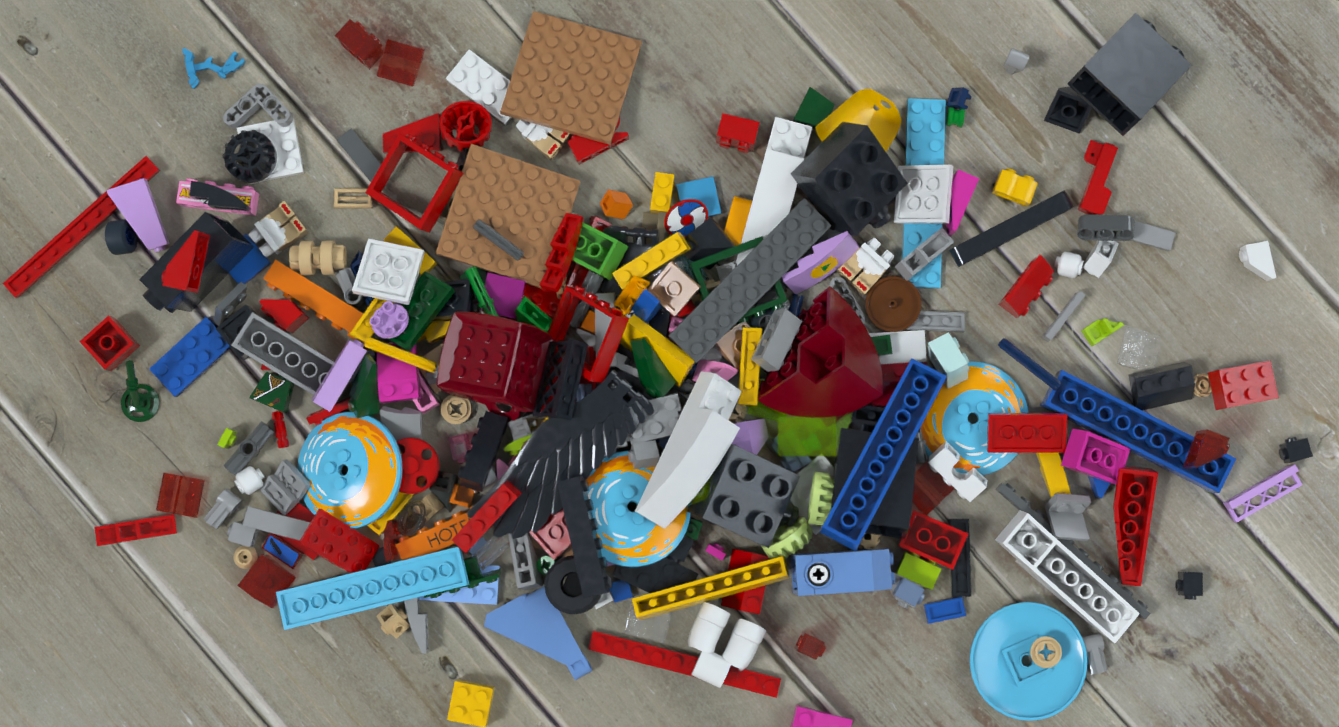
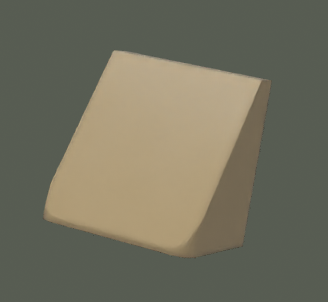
M431 492L414 508L427 522L444 505Z

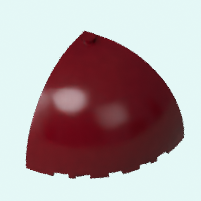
M829 286L813 299L814 304L807 311L803 309L798 318L802 322L799 332L791 343L792 347L784 358L783 366L778 371H764L767 375L765 381L760 383L758 401L773 410L805 418L835 417L858 410L883 395L882 368L875 345L856 312L836 290Z

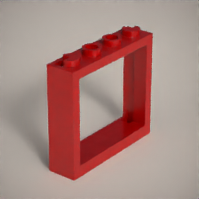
M399 133L365 193L420 230L430 233L464 173L457 169L459 166L452 161L446 162L444 155L436 151L432 153L430 151L432 148L424 143L418 144L417 138L410 134L405 136ZM408 146L448 171L421 218L382 192Z
M576 285V288L566 286L548 334L553 338V341L564 340L579 299L611 317V322L593 367L584 362L581 376L589 381L602 383L607 376L629 318L623 315L622 310L614 307L611 308L610 303L598 300L597 295L589 292L586 293L585 288ZM557 346L555 348L554 355L559 351Z

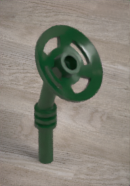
M132 360L126 361L127 390L121 398L122 411L132 421H148L156 415L159 409V396L152 387L138 384V379L135 377L134 362ZM138 389H145L148 392L144 395L138 393ZM130 395L127 401L128 407L126 408V398ZM150 398H153V402H154V403H153V408H152V410L150 411V410H149V408H150V406H151V399H150ZM133 411L143 412L144 416L135 417L131 413Z

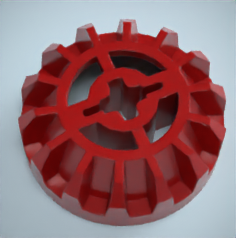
M459 101L449 105L440 117L442 139L447 141L450 147L457 146L459 151H462L463 147L470 149L471 144L482 147L484 141L489 140L490 132H492V121L489 112L482 105L472 101ZM474 125L478 127L479 135L475 134ZM453 129L457 130L456 138L453 135ZM472 137L476 138L472 141H465L471 139Z

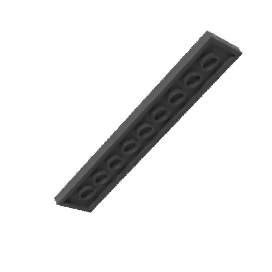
M804 198L668 336L697 363L831 227V224Z

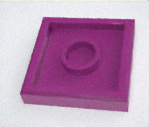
M488 272L485 288L490 299L494 301L493 305L497 314L517 319L515 309L522 300L526 281ZM483 298L484 301H485V303H486V306H487L488 310L490 311V309H489V307H488V305H487V302H486L485 298Z

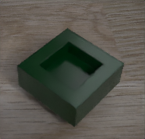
M890 335L871 337L878 356L893 354Z

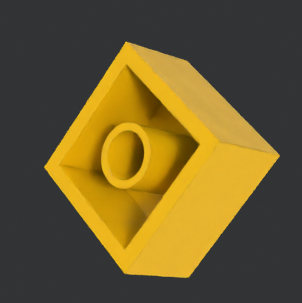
M457 679L454 682L447 720L486 727L489 721L495 687Z

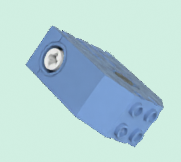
M862 549L790 555L793 593L798 596L892 589V584H895L894 572H891L890 565L893 564V553H890L889 549Z

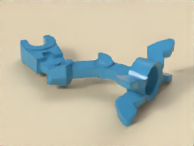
M186 48L182 49L183 55H185L187 74L190 78L189 84L192 89H195L200 82L196 76V71L210 69L218 73L219 77L227 79L226 75L231 72L234 73L245 64L243 58L239 62L235 61V58L238 56L237 52L231 54L223 67L213 64L212 57L207 58L203 63L194 64L195 56Z

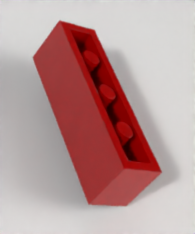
M508 480L504 482L455 535L452 541L462 551L467 553L522 493Z

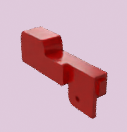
M1093 140L1089 141L1084 160L1086 163L1094 165V168L1079 204V211L1089 215L1104 214L1112 193L1104 185L1118 150L1115 145L1107 142L1101 144Z

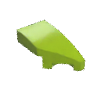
M1103 318L1094 321L1081 330V332L1092 347L1124 326L1122 322L1108 321V319Z

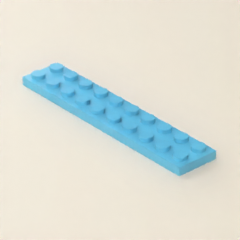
M907 99L905 166L944 165L946 100ZM903 224L902 260L941 229L942 224ZM941 254L908 281L916 288L940 289Z
M459 547L278 591L276 595L284 630L466 586L469 585L462 550Z

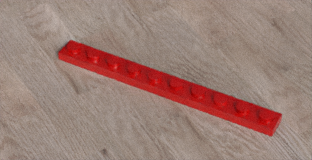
M145 156L109 189L143 178L149 182L160 172V169L149 157ZM107 191L2 283L15 298H19L118 209Z
M594 630L588 649L693 676L691 674L699 658ZM730 666L723 684L777 698L781 678L747 669L739 671V668Z

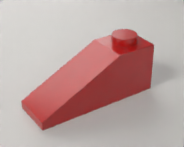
M615 132L611 145L577 135L571 136L567 142L576 161L580 165L629 140V135L627 132Z

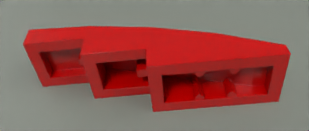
M571 213L565 214L550 243L553 249L545 263L547 270L539 284L542 289L559 292L574 256L584 219L583 216Z
M174 514L94 527L97 546L177 534Z

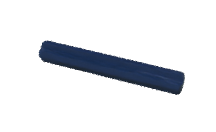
M1006 338L999 342L998 346L1053 390L1056 391L1061 386V382Z

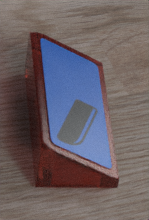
M269 533L262 546L263 550L292 569L296 567L304 553L273 533Z

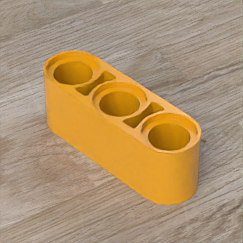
M738 196L733 197L724 230L735 246L741 244L752 200Z

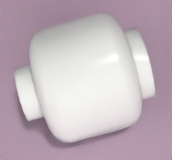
M1063 252L1061 257L1057 256L1054 267L1058 268L1057 272L1059 275L1076 278L1077 275L1082 273L1084 261L1078 254Z
M249 466L236 474L234 483L242 494L250 495L263 487L262 479L265 477L259 468L255 470L252 466Z

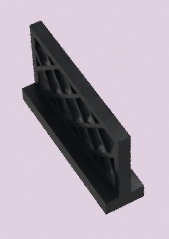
M575 339L550 341L533 411L534 417L571 421L588 344ZM557 346L559 351L554 355L555 348ZM561 357L562 361L558 364L557 361ZM553 366L554 370L550 374V369ZM557 376V381L553 383V379ZM549 385L550 389L545 392L546 387ZM553 395L554 398L549 402V397ZM545 404V408L541 412L542 405Z

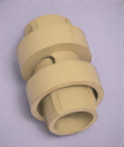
M334 240L322 241L320 246H315L314 241H301L299 246L290 247V268L294 271H300L301 275H315L316 269H321L323 275H336L337 270H343L347 266L346 247L336 245Z

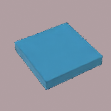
M714 177L676 184L679 201L696 199L706 206L708 217L721 214Z

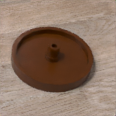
M897 276L885 277L877 281L870 288L866 297V312L869 319L878 328L888 332H900L911 327L918 319L922 308L921 296L917 288L910 281Z

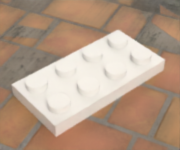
M468 50L446 77V80L471 100L482 105L493 117L506 126L512 117L500 114V110L510 80L471 50Z

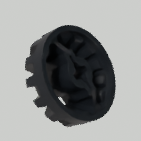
M242 130L237 135L233 134L229 143H226L224 146L226 149L222 156L225 161V167L232 176L242 182L256 183L262 181L272 173L276 166L277 152L274 144L268 137L256 130ZM246 141L254 142L259 148L254 149L247 145ZM243 142L244 146L239 150V153L234 154L236 147ZM251 152L252 155H250V159H247L246 157L249 156L248 153ZM245 163L248 167H243L239 164Z

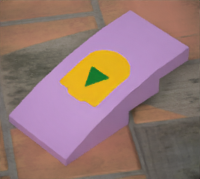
M848 231L812 246L814 253L797 260L799 268L785 273L782 276L783 282L795 294H798L831 275L859 249V245Z

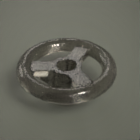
M419 500L411 501L401 511L397 528L402 536H411L424 527L426 523V508L423 502ZM414 506L420 508V514L415 513ZM407 512H408V516H407L406 522H405V524L403 525L404 518H405V516H406V514H407Z

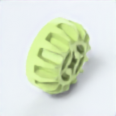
M814 471L809 501L808 524L822 526L831 511L834 478L829 473Z
M798 517L792 526L782 525L777 528L769 548L763 545L761 547L770 559L781 556L786 559L789 555L796 554L797 550L803 549V546L809 543V540L812 539L813 530L805 517Z

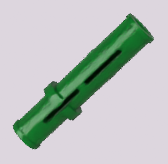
M476 266L467 269L465 273L478 298L480 309H483L484 314L498 316L493 305L494 301L490 299ZM475 280L477 281V283H478V285H479V287H480V289H481V292H480V290H479V288H478V286H477ZM483 298H485V300H486V302H487V305H488L490 311L488 310V308H487V306H486V303H485V301H484Z

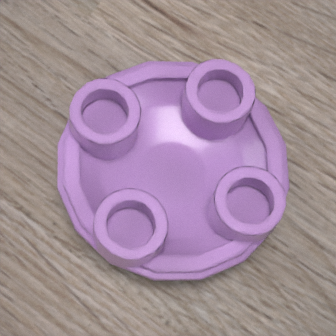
M386 301L370 318V324L377 336L394 338L406 329L409 316L403 306Z

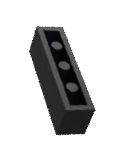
M486 411L484 417L479 418L477 428H479L478 433L473 434L471 440L473 446L471 450H467L464 458L466 464L464 467L461 466L458 473L460 486L483 492L507 429L508 417Z

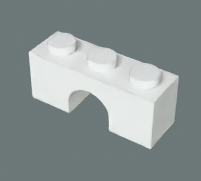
M945 441L930 455L929 466L934 472L940 473L946 484L952 485L961 498H966L971 502L987 488L988 480L975 468H972L967 473L957 472L953 466L959 461L960 454Z

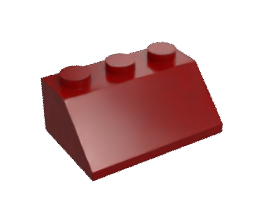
M1039 254L1029 263L998 304L1015 318H1018L1020 315L1023 317L1030 309L1028 306L1032 300L1036 301L1042 294L1040 289L1043 285L1047 287L1053 279L1051 275L1054 270L1043 256Z
M732 549L728 571L767 561L770 558L761 554ZM765 586L722 597L721 606L760 615Z

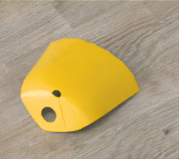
M862 89L848 98L815 128L817 135L823 142L842 122L868 125L887 152L900 129L902 120L895 104L891 100L872 89ZM881 101L889 103L891 108L884 107ZM874 105H876L879 108V110H874Z

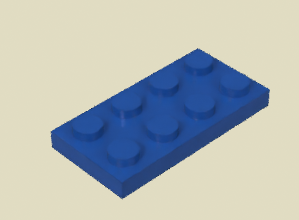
M208 317L199 322L149 368L174 397H178L231 348Z

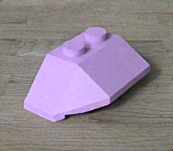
M765 419L735 423L740 429L732 444L757 455L769 438Z

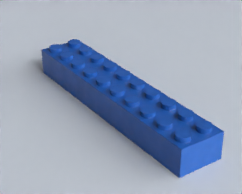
M911 358L825 520L820 533L854 551L857 550L947 377L946 375Z
M1063 370L1056 373L1055 377L1061 382V386L1056 391L1049 387L1040 406L1053 413H1066L1067 420L1103 438L1130 448V452L1213 494L1220 493L1236 461L1235 457Z

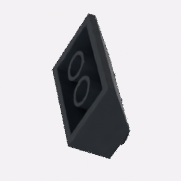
M1186 362L1128 374L1134 407L1142 411L1190 400L1193 397L1195 387L1192 365Z

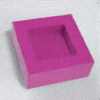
M716 543L713 546L708 544L705 550L721 561L726 555L723 553L724 548Z

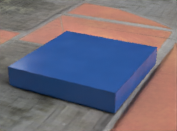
M248 234L243 236L254 248L229 272L238 284L240 282L248 283L271 264Z

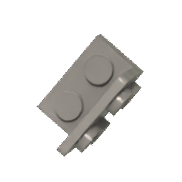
M1055 493L1048 501L1045 509L1053 536L1056 539L1088 541L1090 539L1082 514L1091 503L1089 496Z

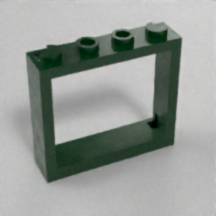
M763 236L688 265L694 281L701 286L698 291L702 301L709 293L699 269L755 248L763 240ZM780 280L774 284L778 299L749 309L738 320L737 325L748 321L747 317L753 314L755 318L766 314L765 310L771 307L773 311L784 307L783 303L787 301Z

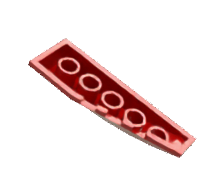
M1131 466L1122 467L1118 470L1113 510L1120 580L1123 585L1141 586L1158 478V472L1152 468Z

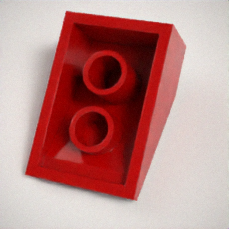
M194 230L168 263L166 270L163 271L162 286L198 293L210 235Z

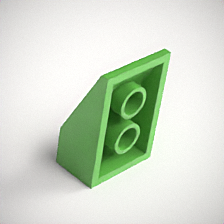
M582 223L572 260L611 280L613 277L612 273L616 271L628 246Z

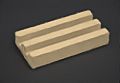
M334 189V208L373 209V198L369 195L368 197H338V194H366L367 189ZM338 201H368V204H338Z

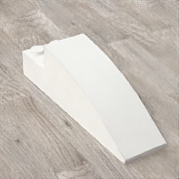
M775 117L741 244L761 236L764 239L789 214L797 187V182L791 173L804 161L812 126ZM753 249L738 254L735 265L737 266Z
M700 372L635 512L665 529L698 494L723 459L740 429L730 422L729 418L742 392L716 373Z
M1020 510L995 539L1017 559L1016 563L1113 643L1118 641L1140 614L1028 513Z

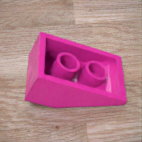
M959 169L952 177L949 223H946L947 234L950 237L957 231L979 181V178Z
M389 344V345H392V346H394V347H397V348L402 349L401 347H399V346L396 345V344ZM416 344L410 351V353L417 355ZM377 352L380 402L391 403L422 399L419 367Z
M1072 429L1061 466L1116 485L1118 470L1125 467L1130 448L1088 431Z
M796 704L790 727H851L853 720Z

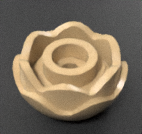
M1205 373L1195 375L1194 395L1198 397L1209 396L1212 391L1208 375Z
M242 545L234 552V562L239 568L250 569L258 561V555L254 547Z

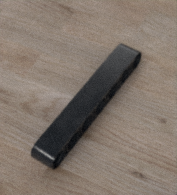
M1064 190L955 246L949 252L956 265L960 267L1065 213L1074 206Z

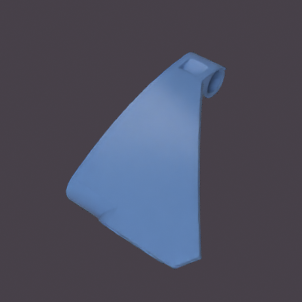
M545 587L531 594L521 595L486 614L484 627L566 665L575 680L593 671L587 658L575 641L561 612L548 600Z

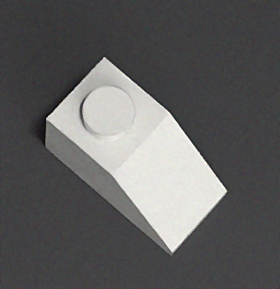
M1097 241L1082 268L1089 274L1099 278L1111 263L1119 243L1116 241Z
M1268 241L1248 244L1240 248L1239 258L1243 262L1244 267L1266 281L1276 278Z

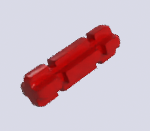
M272 412V418L275 420L274 429L276 438H278V448L289 447V442L286 439L287 431L285 421H283V412Z

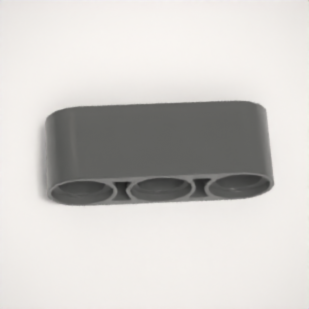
M1082 215L1078 219L1077 236L1082 240L1129 241L1134 237L1135 220L1128 215Z

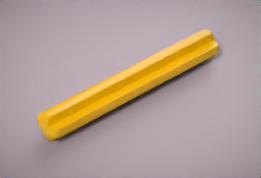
M367 337L364 344L369 349L434 373L438 366L436 362L371 337Z

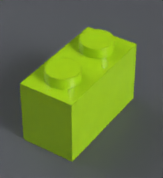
M911 551L909 554L904 552L895 573L929 590H933L941 572V568L937 567L938 563L929 559L923 561L919 559L920 555Z

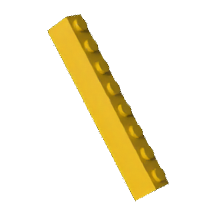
M781 556L632 599L636 618L644 620L790 578L786 559Z

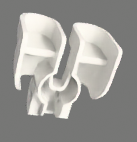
M704 602L699 609L688 638L689 648L693 647L702 651L691 675L720 688L731 665L739 668V671H743L748 667L756 654L759 644L763 640L766 630L747 620H737L723 654L718 655L714 653L723 628L727 624L730 613L715 605Z

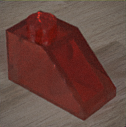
M802 631L794 649L816 660L818 656L822 657L826 647L823 646L824 641Z

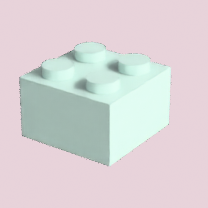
M949 332L928 343L929 359L938 372L947 376L944 381L947 389L967 380L968 371H970L968 357L965 353L960 352V345L955 337L952 338Z

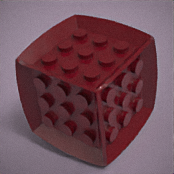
M456 311L453 313L442 346L437 387L453 396L472 399L484 404L489 412L508 417V422L514 421L521 412L534 411L549 343L553 341V338L542 329L529 324L489 314ZM495 402L510 405L512 409L509 412L501 411Z

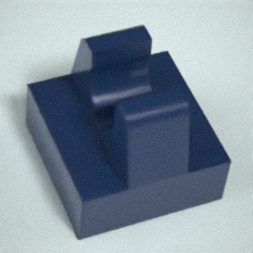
M964 87L952 88L946 106L956 109H968L965 101L971 100V95L968 93L969 90Z

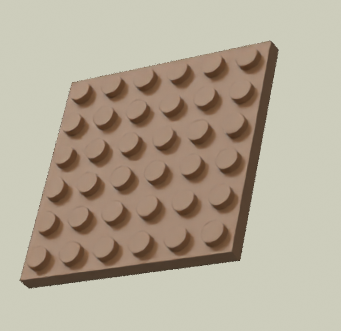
M533 11L500 114L611 145L642 41Z
M471 144L462 170L464 174L457 185L435 254L474 267L476 266L498 275L524 280L526 284L541 288L539 284L547 270L545 263L553 249L550 243L565 214L571 213L581 181ZM478 219L482 220L524 252L519 261L515 260L473 228Z

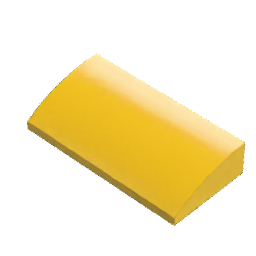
M635 314L632 315L628 320L620 344L633 353L630 341L644 337L677 381L675 385L680 387L695 361Z

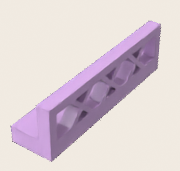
M1295 464L1288 465L1223 502L1235 523L1241 521L1302 486L1296 474L1299 471ZM1291 476L1295 484L1290 487L1283 486V481ZM1277 486L1278 489L1275 496L1266 495L1267 489ZM1257 495L1262 496L1259 505H1250L1251 498ZM1239 505H1244L1243 514L1237 517L1233 509Z

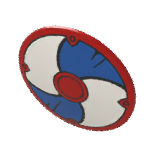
M682 200L668 210L664 219V226L669 234L673 235L680 232L683 237H686L707 220L708 210L699 200Z

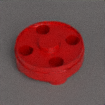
M404 438L397 441L398 446L403 445L405 447V452L401 455L403 471L399 492L417 494L428 490L435 483L440 471V460L437 451L428 442L418 438ZM427 449H430L432 452V457L429 460L423 458V452ZM422 476L427 479V484L424 487L418 485V479Z

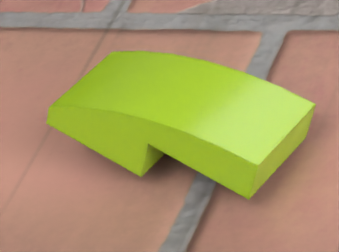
M532 435L513 441L504 447V451L509 452V455H518Z

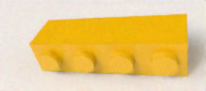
M677 232L612 274L621 289L624 290L634 275L644 279L691 248L683 235Z

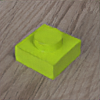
M226 428L217 445L225 449L232 447L237 440V431Z

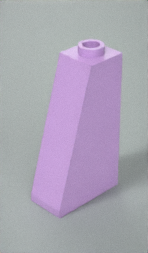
M143 178L106 190L147 249L154 250V252L165 250V246L169 245V241L147 179Z
M356 339L353 342L347 341L313 395L312 401L329 412L332 410L367 351L363 349V343Z

